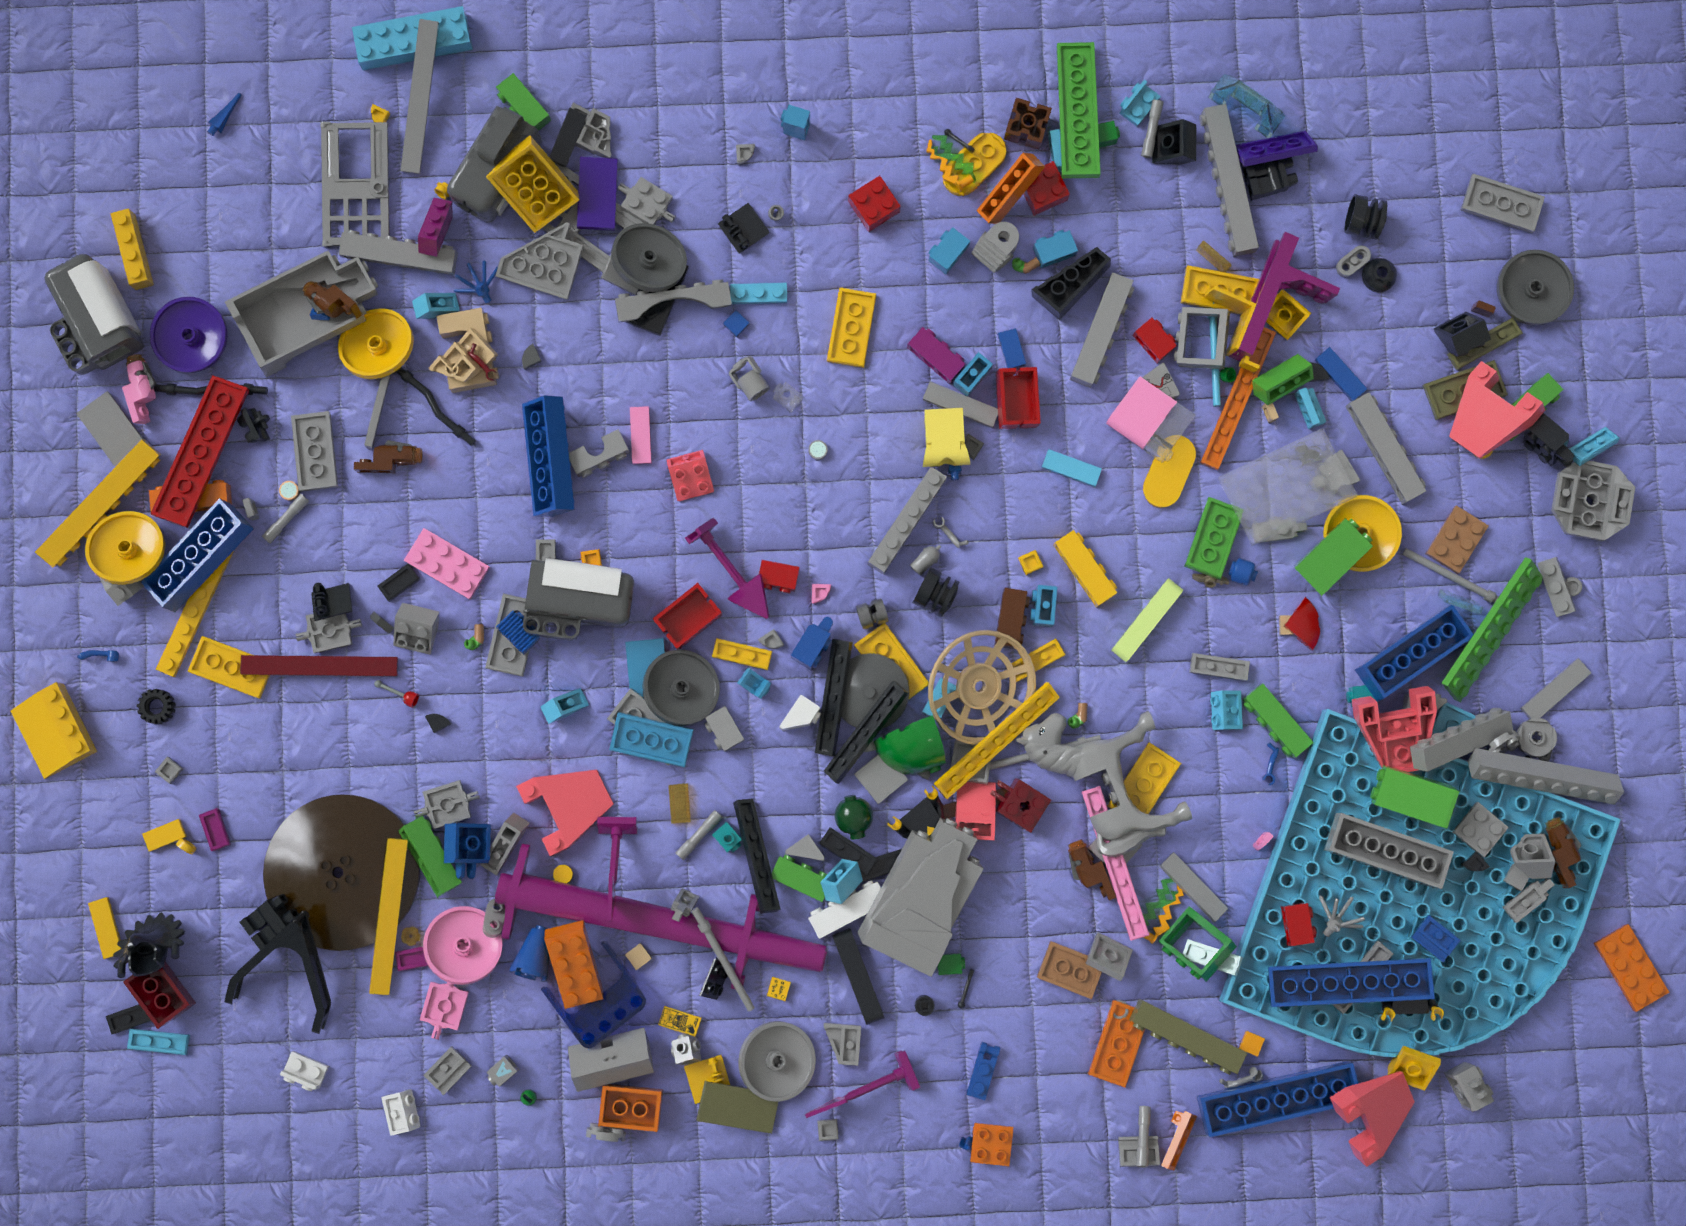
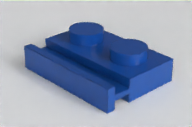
M1430 915L1426 916L1416 929V932L1410 937L1443 963L1461 941Z

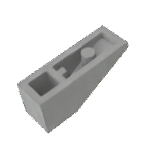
M513 813L503 823L490 847L489 863H481V866L497 875L522 838L529 822Z

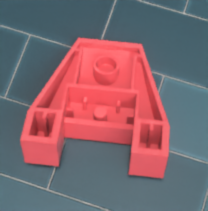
M1482 361L1468 377L1449 435L1452 440L1479 459L1531 427L1545 412L1543 402L1528 392L1515 407L1492 392L1491 389L1499 381V376L1496 370Z
M1424 686L1409 689L1411 708L1379 713L1378 702L1371 696L1352 699L1354 719L1381 768L1383 765L1406 772L1418 770L1413 768L1410 746L1417 744L1419 740L1428 739L1432 736L1437 705L1435 691L1430 687Z
M597 770L533 777L516 786L524 804H529L543 797L559 830L542 838L549 856H554L570 848L597 821L598 817H602L614 805Z
M1401 1071L1345 1087L1330 1097L1336 1113L1347 1123L1361 1116L1366 1130L1348 1142L1354 1156L1366 1167L1384 1156L1415 1102L1405 1076Z

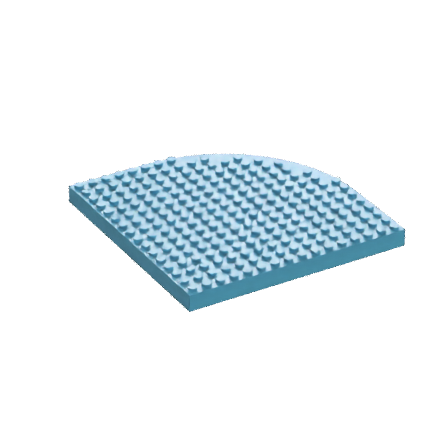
M1329 709L1322 710L1312 738L1314 743L1309 746L1235 954L1243 957L1238 975L1228 974L1219 1001L1327 1043L1358 1053L1376 1056L1397 1057L1403 1046L1428 1055H1439L1484 1041L1498 1031L1506 1029L1520 1016L1525 1015L1534 1004L1546 995V991L1556 982L1557 977L1566 967L1567 961L1571 954L1574 953L1584 929L1621 819L1549 792L1474 779L1471 777L1468 762L1459 758L1428 772L1422 770L1409 772L1449 784L1459 790L1447 829L1377 806L1371 802L1370 795L1373 787L1376 788L1378 782L1376 780L1378 770L1382 768L1355 719ZM1476 802L1483 805L1509 827L1488 854L1482 857L1490 866L1483 871H1470L1461 865L1475 851L1452 833ZM1336 813H1343L1454 851L1443 888L1435 889L1324 851ZM1562 823L1567 824L1581 843V847L1578 850L1581 861L1568 867L1576 877V880H1574L1576 886L1563 888L1553 869L1550 879L1555 885L1547 891L1549 894L1546 897L1547 899L1519 922L1514 923L1502 908L1522 892L1503 881L1511 865L1514 864L1510 853L1511 848L1517 845L1525 834H1545L1549 847L1552 850L1555 847L1551 846L1547 830ZM1529 878L1523 890L1536 881L1541 883L1546 878ZM1319 896H1323L1331 915L1335 899H1339L1336 916H1338L1349 898L1353 897V901L1341 917V920L1347 922L1364 917V921L1355 923L1364 927L1362 929L1341 928L1339 932H1333L1330 937L1325 936L1323 931L1328 927L1327 922L1329 919ZM1308 903V906H1311L1313 911L1311 924L1316 929L1315 943L1287 946L1281 906ZM1427 915H1430L1461 940L1451 954L1447 956L1444 963L1410 938ZM1376 941H1379L1393 953L1389 960L1431 958L1434 996L1438 1006L1443 1009L1444 1015L1443 1019H1441L1439 1014H1435L1436 1019L1433 1021L1431 1019L1432 1011L1429 1010L1427 1014H1395L1392 1022L1390 1017L1386 1015L1383 1021L1381 1020L1383 1013L1381 1002L1353 1003L1344 1014L1332 1004L1271 1007L1268 967L1360 962Z

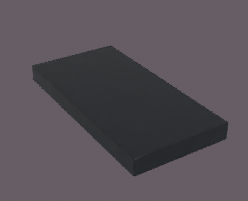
M686 265L682 278L675 286L682 285L689 266ZM675 286L667 289V291L675 290ZM676 299L654 305L644 312L638 320L627 321L626 323L661 336Z

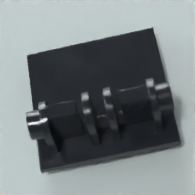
M749 203L731 215L725 214L722 217L723 220L717 223L739 254L770 233Z
M315 583L311 593L314 621L352 612L349 583L327 589L321 583Z
M717 957L712 961L699 995L715 1000L722 994L723 984L728 977Z

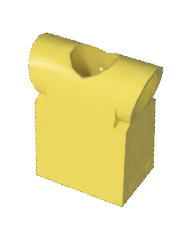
M963 408L925 410L926 450L923 467H938L944 464L953 466L970 465V458L965 445Z

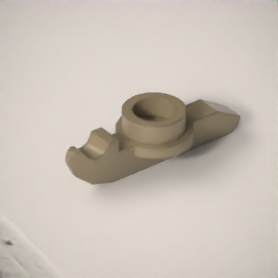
M1192 574V579L1197 582H1204L1205 586L1209 588L1215 587L1217 583H1220V585H1228L1230 583L1224 576L1219 580L1205 574Z

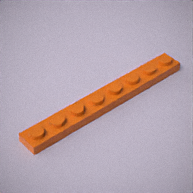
M1263 328L1255 351L1249 358V361L1260 365L1259 370L1253 373L1240 367L1200 461L1201 464L1215 470L1219 469L1253 389L1252 380L1259 375L1275 337V331Z

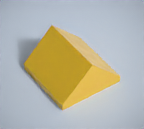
M1282 289L1274 300L1266 322L1288 340L1311 315V312Z

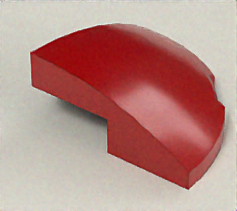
M1304 597L1284 624V627L1298 637L1297 639L1310 650L1315 648L1320 636L1319 616L1314 605Z

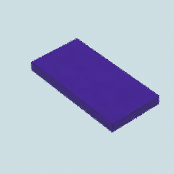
M1300 131L1237 144L1236 149L1238 158L1245 167L1318 152V145L1307 131Z
M580 156L578 189L580 200L578 201L577 229L615 231L617 158Z

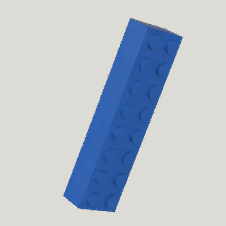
M1431 958L1268 967L1271 1007L1435 999Z
M1344 1061L1198 1095L1197 1101L1205 1134L1210 1138L1334 1109L1330 1097L1345 1087L1358 1084L1353 1062Z

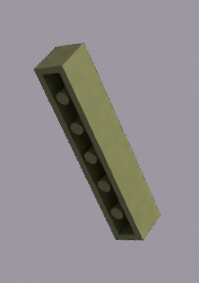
M1141 999L1138 1000L1129 1018L1130 1021L1134 1022L1133 1027L1144 1031L1146 1028L1151 1031V1036L1159 1040L1164 1037L1169 1040L1167 1044L1177 1049L1179 1046L1186 1048L1185 1053L1196 1057L1198 1054L1204 1057L1203 1062L1211 1066L1216 1063L1221 1066L1219 1070L1229 1075L1231 1072L1238 1074L1247 1055V1052Z

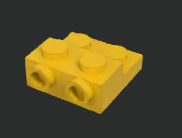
M1403 1046L1397 1057H1393L1389 1063L1388 1075L1401 1071L1408 1085L1425 1091L1441 1065V1059Z

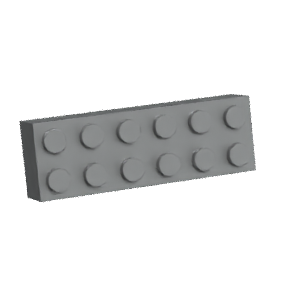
M1336 813L1324 851L1435 889L1443 888L1454 851L1343 813Z

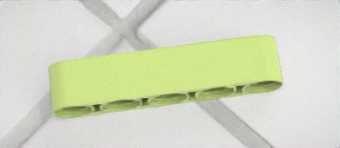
M1168 578L1111 651L1127 662L1181 595L1183 589Z

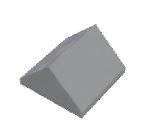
M809 834L785 851V854L824 861L823 854Z

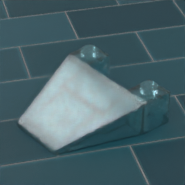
M1226 74L1222 75L1208 97L1218 105L1227 104L1229 99L1233 97L1261 116L1254 129L1267 138L1272 137L1286 116L1270 100L1239 79Z

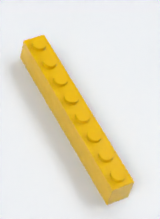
M141 439L35 553L52 568L57 565L59 567L62 566L68 559L66 555L70 551L74 553L81 546L79 541L83 537L87 539L93 527L107 517L106 513L110 509L115 510L121 503L119 499L123 495L127 497L134 490L132 485L136 481L140 483L148 475L146 471L150 467L154 468L161 461L159 459L161 454L145 439Z

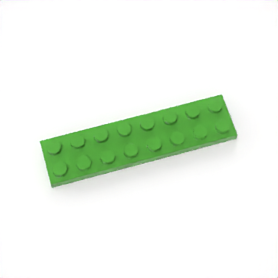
M1094 42L1057 43L1062 179L1100 178Z
M1524 558L1442 681V685L1454 700L1461 702L1467 696L1470 687L1479 678L1480 672L1489 663L1490 657L1499 648L1504 636L1509 633L1512 624L1520 616L1523 607L1531 600L1535 589L1541 585L1543 576L1531 559Z

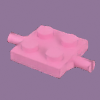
M430 982L420 1020L434 1026L431 1038L439 1040L442 1028L459 1030L469 991L459 989L449 982L447 984Z

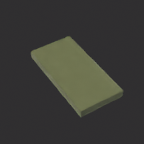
M1495 360L1485 363L1496 370L1499 376V381L1493 386L1491 391L1501 398L1506 397L1508 393ZM1477 366L1422 385L1435 420L1457 413L1468 377Z
M704 1081L696 1120L772 1134L778 1102L762 1099L753 1094L748 1088Z

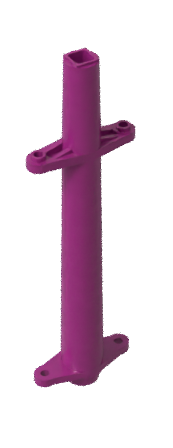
M522 843L513 875L501 873L498 881L495 903L505 905V919L501 935L503 939L510 940L517 910L521 909L575 921L583 920L589 924L712 948L705 934L699 930L698 922L692 913L687 917L682 916L678 922L672 919L675 911L671 910V908L616 896L612 922H608V893L525 874L530 852V845ZM751 894L744 926L704 916L705 920L709 921L710 929L722 950L738 954L734 971L742 986L745 980V975H742L748 959L816 972L823 971L827 954L825 945L756 929L755 912L760 910L755 894Z

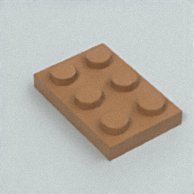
M1456 505L1425 554L1456 574H1459L1489 525Z
M1050 941L1037 978L1092 999L1102 972L1085 964L1087 955Z

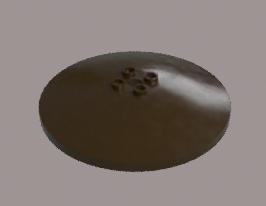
M330 795L315 799L301 806L283 821L269 843L263 869V881L267 900L285 894L288 898V903L284 906L288 911L292 908L296 909L298 913L307 911L317 948L345 951L375 943L387 838L403 839L399 830L405 824L384 805L356 795ZM408 847L398 925L410 911L420 882V867ZM336 867L343 869V876L340 878L334 876V869Z

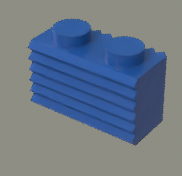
M512 610L496 628L525 655L540 640V637L527 634L523 628L524 616L519 611L515 613ZM526 625L527 629L530 631L536 629L533 625H531L530 627Z

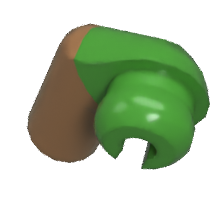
M1018 257L1012 260L1013 269L1024 274L1031 272L1041 265L1036 257L1029 262H1024Z
M475 624L474 636L469 640H465L464 646L469 650L477 649L484 642V624Z
M1078 703V713L1067 721L1071 728H1078L1087 721V703Z

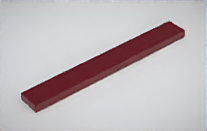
M241 655L240 675L398 677V657Z

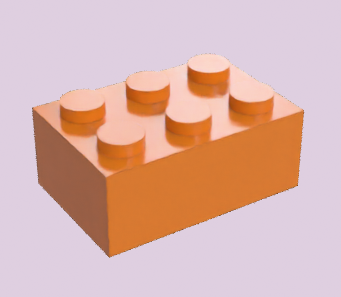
M615 1084L603 1085L598 1126L657 1132L660 1124L663 1089Z

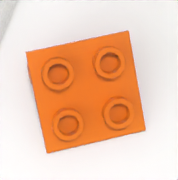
M974 1123L970 1162L1009 1166L1014 1127Z

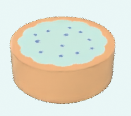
M285 481L279 488L281 497L288 501L295 500L300 493L298 485L293 481Z

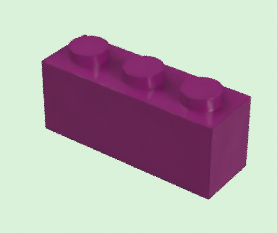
M433 198L418 235L419 253L438 256L453 218L452 201Z
M922 327L907 344V348L948 384H951L965 368L964 358L958 353H952L947 343L937 340L933 331Z

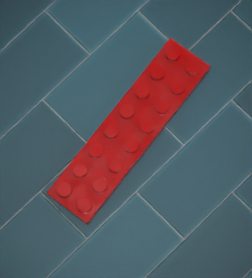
M212 375L150 513L152 516L185 528L189 527L249 392L247 387Z

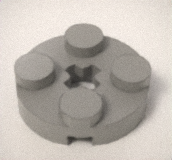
M1528 719L1521 723L1517 730V734L1520 736L1518 741L1520 744L1519 750L1529 756H1544L1556 745L1557 733L1545 719ZM1535 732H1538V736H1541V740H1538L1537 743L1532 739V735Z
M1512 730L1511 735L1506 732L1489 744L1491 747L1489 751L1506 753L1508 750L1510 752L1514 751L1520 746L1518 743L1520 736L1515 730Z
M590 1123V1127H587L586 1137L591 1138V1134L596 1135L597 1140L618 1142L620 1138L623 1142L626 1137L624 1129L604 1128L598 1126V1123Z

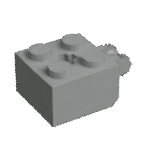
M1463 1062L1444 1072L1462 1108L1474 1112L1494 1102L1492 1098L1493 1091L1488 1084L1485 1085L1482 1079L1484 1075L1478 1066Z

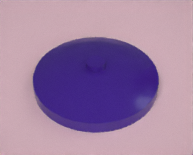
M180 297L169 301L156 313L150 327V343L156 357L167 367L182 373H196L208 369L219 360L227 344L228 333L223 316L209 302L196 297Z

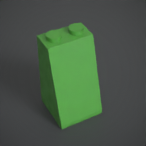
M1344 518L1295 565V569L1321 596L1373 547L1370 543L1373 541L1366 532L1361 534L1357 530L1359 525L1352 518L1349 521Z
M1383 765L1382 769L1378 770L1376 776L1378 782L1376 788L1373 787L1370 795L1373 804L1446 829L1448 828L1459 790L1449 784Z

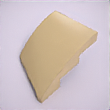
M470 328L459 342H454L443 356L439 355L429 367V370L467 382L483 370L468 355L473 343L477 344L474 354L478 355L487 366L498 354L474 328Z

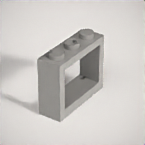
M1182 307V313L1178 314V324H1181L1180 331L1176 333V342L1179 343L1178 350H1175L1174 361H1177L1179 367L1225 369L1230 321L1228 309ZM1189 315L1219 317L1215 359L1185 358Z

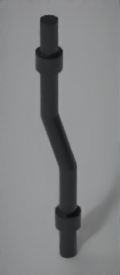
M401 367L395 371L405 383H410L425 396L435 417L449 427L456 437H461L470 446L474 445L476 440L465 432V428L460 424H455L441 412L431 391L415 379L409 370H404Z
M171 383L167 385L156 384L154 391L165 392L167 395H202L205 393L207 386L195 388L177 386ZM249 383L241 385L249 389L247 395H253V393L268 394V387L254 386Z

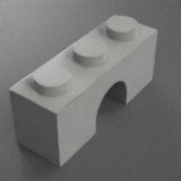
M619 429L601 437L604 442V451L598 456L588 454L584 446L569 453V460L578 477L582 476V478L591 475L593 470L597 468L600 470L610 465V462L614 460L620 461L627 457V454L630 452Z

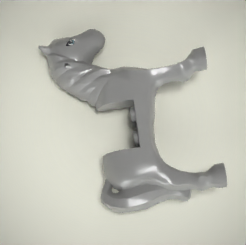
M1149 711L1140 715L1139 721L1133 729L1108 740L1100 739L1078 745L1061 744V735L1067 724L1066 718L1058 713L1051 714L1040 724L1027 727L1023 731L1022 737L1016 739L1018 743L1024 745L1031 762L1041 769L1058 774H1066L1068 777H1073L1075 781L1103 771L1104 774L1101 775L1105 786L1109 785L1111 790L1109 798L1112 800V804L1116 803L1117 807L1090 817L1091 823L1097 832L1096 847L1102 855L1107 857L1124 855L1136 849L1151 837L1165 836L1166 827H1174L1182 821L1192 819L1191 811L1185 801L1179 803L1173 812L1154 816L1140 811L1127 794L1122 775L1120 754L1127 746L1142 742L1146 732L1155 729V724ZM1103 839L1109 840L1110 842L1105 843Z

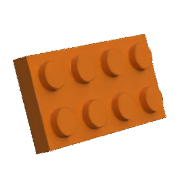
M1629 924L1623 925L1593 943L1634 1012L1670 993Z

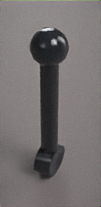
M950 129L944 131L945 136L953 138L967 148L970 153L975 151L971 145L969 146L952 134Z
M973 969L969 971L961 1001L958 1002L960 1009L965 1007L964 1001L974 973Z

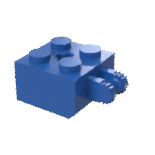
M824 617L818 626L812 624L807 627L793 650L791 659L809 670L813 667L817 668L822 660L820 654L823 650L826 652L832 643L830 639L831 634L829 633L833 625L831 617Z
M445 824L444 863H456V876L458 879H462L465 876V863H467V877L469 879H473L476 875V864L489 863L491 824Z

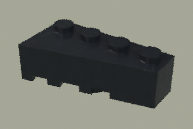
M1096 247L1077 259L1070 266L1063 268L1061 272L1046 279L1044 283L1032 288V297L1060 320L1109 269L1111 258Z

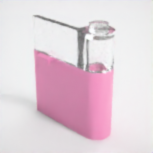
M1140 376L1111 414L1106 424L1163 463L1171 459L1174 454L1172 452L1173 446L1196 415Z

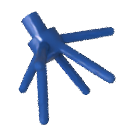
M484 260L482 262V282H480L471 264L467 263V267L477 285H473L461 276L456 275L455 277L472 289H454V292L477 293L478 297L481 296L485 303H489L492 299L488 294L490 291L488 286L496 276L498 267L495 268L487 280L486 261Z

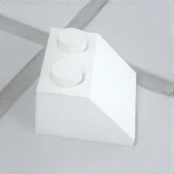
M800 695L779 728L782 731L810 726L812 722L816 724L821 715L819 712L820 707L803 695Z

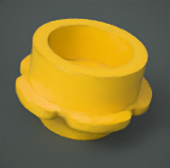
M438 182L434 191L440 198L445 200L449 197L447 192L448 184Z

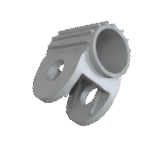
M1009 222L995 224L988 232L985 231L971 254L993 273L999 271L1014 257L1013 253L1019 241L1017 228ZM1003 238L1006 242H1002L999 239Z

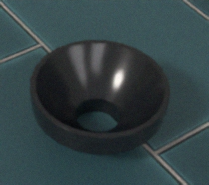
M1376 258L1369 261L1362 270L1363 283L1373 292L1379 293L1389 290L1397 278L1395 266L1384 258ZM1377 269H1386L1387 276L1384 278L1379 277Z

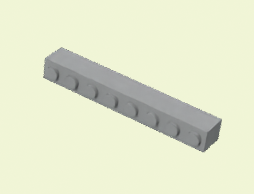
M1222 104L1204 108L1199 119L1201 126H1204L1205 129L1203 135L1204 142L1209 147L1207 153L1208 160L1212 162V177L1217 182L1216 195L1221 200L1220 213L1225 218L1224 231L1229 236V251H1232L1233 257L1255 253L1259 246L1227 105Z
M1475 748L1467 761L1471 777L1474 779L1614 805L1624 793L1619 775L1478 748Z

